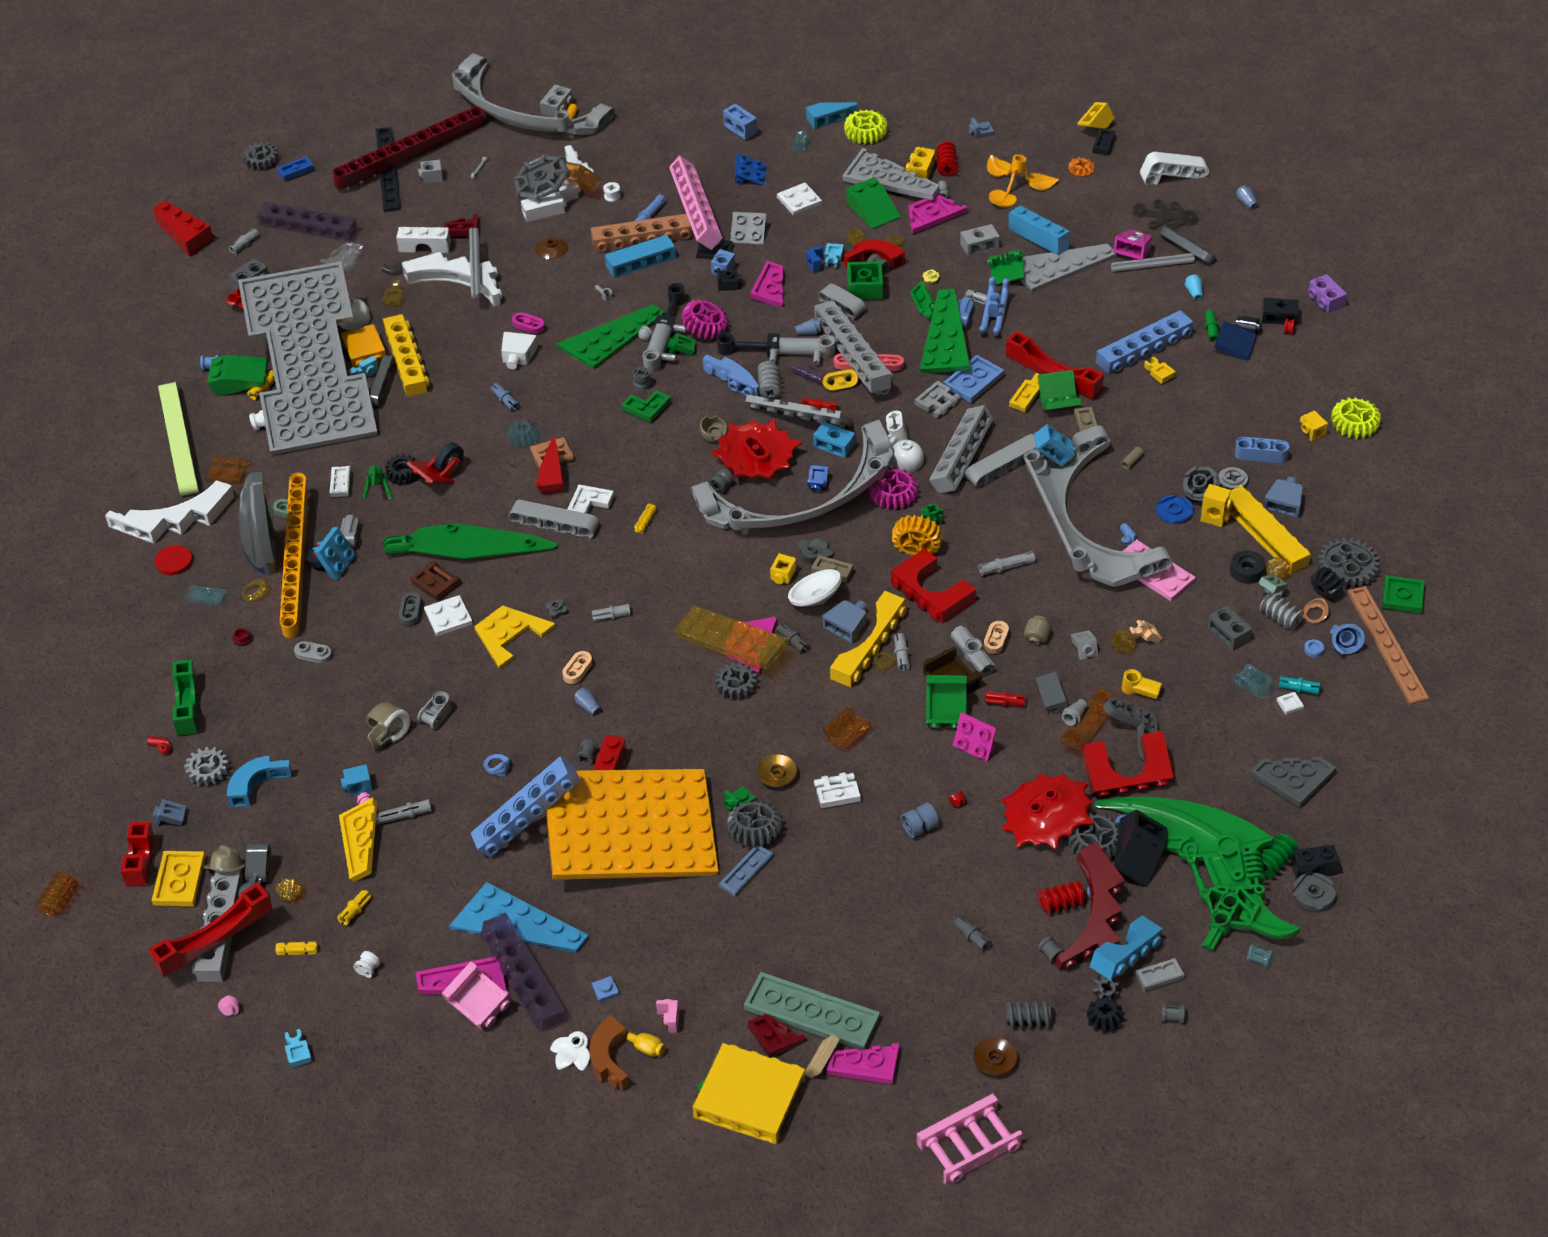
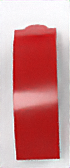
M865 240L855 243L854 250L844 254V266L847 268V262H866L872 254L876 253L882 259L889 261L890 270H893L905 264V251L888 241Z

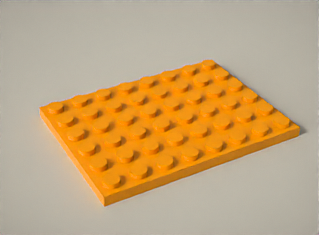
M704 769L576 771L580 782L546 810L552 879L685 877L718 874Z

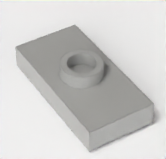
M1175 958L1136 970L1135 974L1144 992L1184 979V973Z

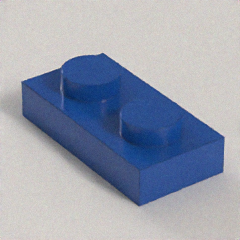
M307 157L277 167L278 174L284 181L314 170L313 164Z

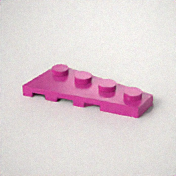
M500 956L472 961L479 971L503 991H506ZM470 962L416 972L419 994L442 995V992Z

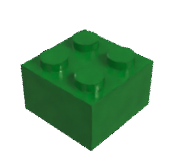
M881 261L847 262L848 292L861 300H883Z

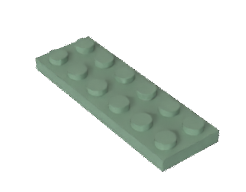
M760 972L743 1005L746 1011L760 1016L768 1014L780 1023L824 1038L835 1035L840 1039L838 1043L859 1050H865L880 1018V1012L763 972Z

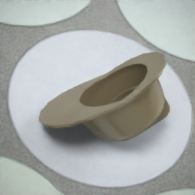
M221 845L213 852L211 864L205 865L204 868L219 872H234L243 869L245 864L242 863L238 850Z

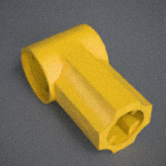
M1134 669L1125 671L1121 685L1122 691L1126 694L1138 693L1154 699L1158 698L1162 683L1141 677V674Z

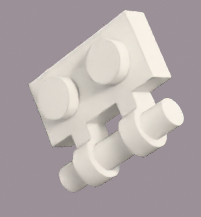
M844 772L839 773L838 776H822L821 779L814 780V787L817 790L821 808L861 801L853 773L846 774Z

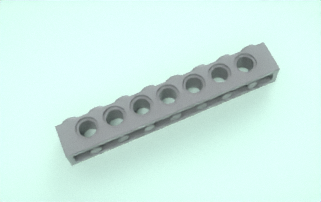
M834 301L814 305L815 319L819 320L821 329L826 335H831L835 338V347L871 393L891 388V380L893 379L891 371L885 367L884 362L878 358L877 353L870 348L869 343L863 339L862 334L856 330L855 325L849 321L848 316L844 315L840 306H837Z

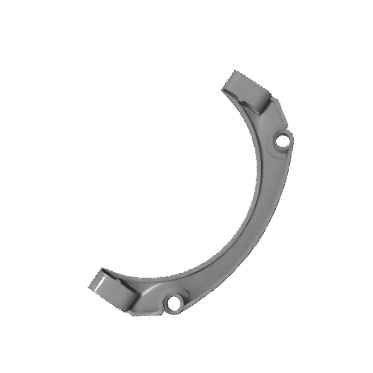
M475 53L466 58L460 64L459 69L452 73L453 84L456 90L460 91L477 107L482 108L487 114L518 128L553 133L589 135L602 130L615 116V109L602 103L593 108L589 114L572 120L569 118V113L566 110L556 111L554 117H543L512 111L492 104L484 99L480 89L489 61Z
M880 420L863 425L861 427L864 442L863 454L858 470L849 484L837 496L823 505L790 515L774 516L746 511L722 498L707 481L692 486L691 491L706 523L723 529L731 527L734 530H742L744 528H768L788 525L827 513L858 496L875 481L884 477V472L888 470L891 463L893 451Z

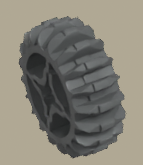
M756 800L753 803L747 801L746 804L739 803V807H733V811L729 812L727 827L732 840H737L738 844L744 843L745 847L748 845L755 847L757 844L763 846L764 843L770 844L771 840H776V837L780 835L782 820L780 812L777 811L776 807H772L771 803L765 804L764 801L757 803Z
M1089 812L1088 816L1093 820L1094 824L1080 825L1075 828L1072 836H1068V845L1071 847L1072 853H1077L1078 856V852L1081 849L1097 842L1109 860H1111L1116 855L1119 823H1115L1114 818L1107 819V814L1100 816L1099 813L1092 815Z

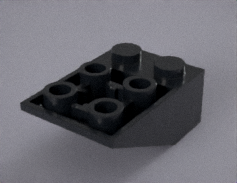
M1137 809L1120 818L1114 863L1118 872L1142 887H1147L1165 848L1167 827Z

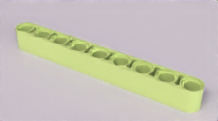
M176 382L158 385L180 496L199 493Z

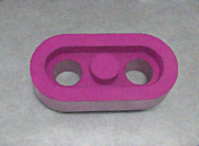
M522 312L516 313L512 317L513 326L525 332L539 334L545 329L544 321L539 317Z

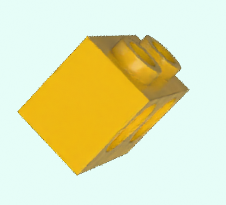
M916 147L914 153L910 155V163L906 165V172H913L920 179H928L935 163V150Z

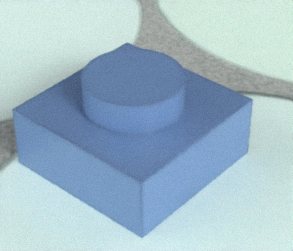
M612 976L591 983L599 1003L619 996V991Z

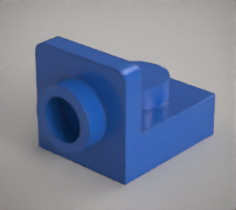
M822 246L806 250L807 264L813 274L819 273L820 266H822L821 260H823Z

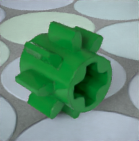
M928 504L925 508H922L921 516L923 515V518L927 519L930 517V521H936V524L943 522V509H939L938 505Z

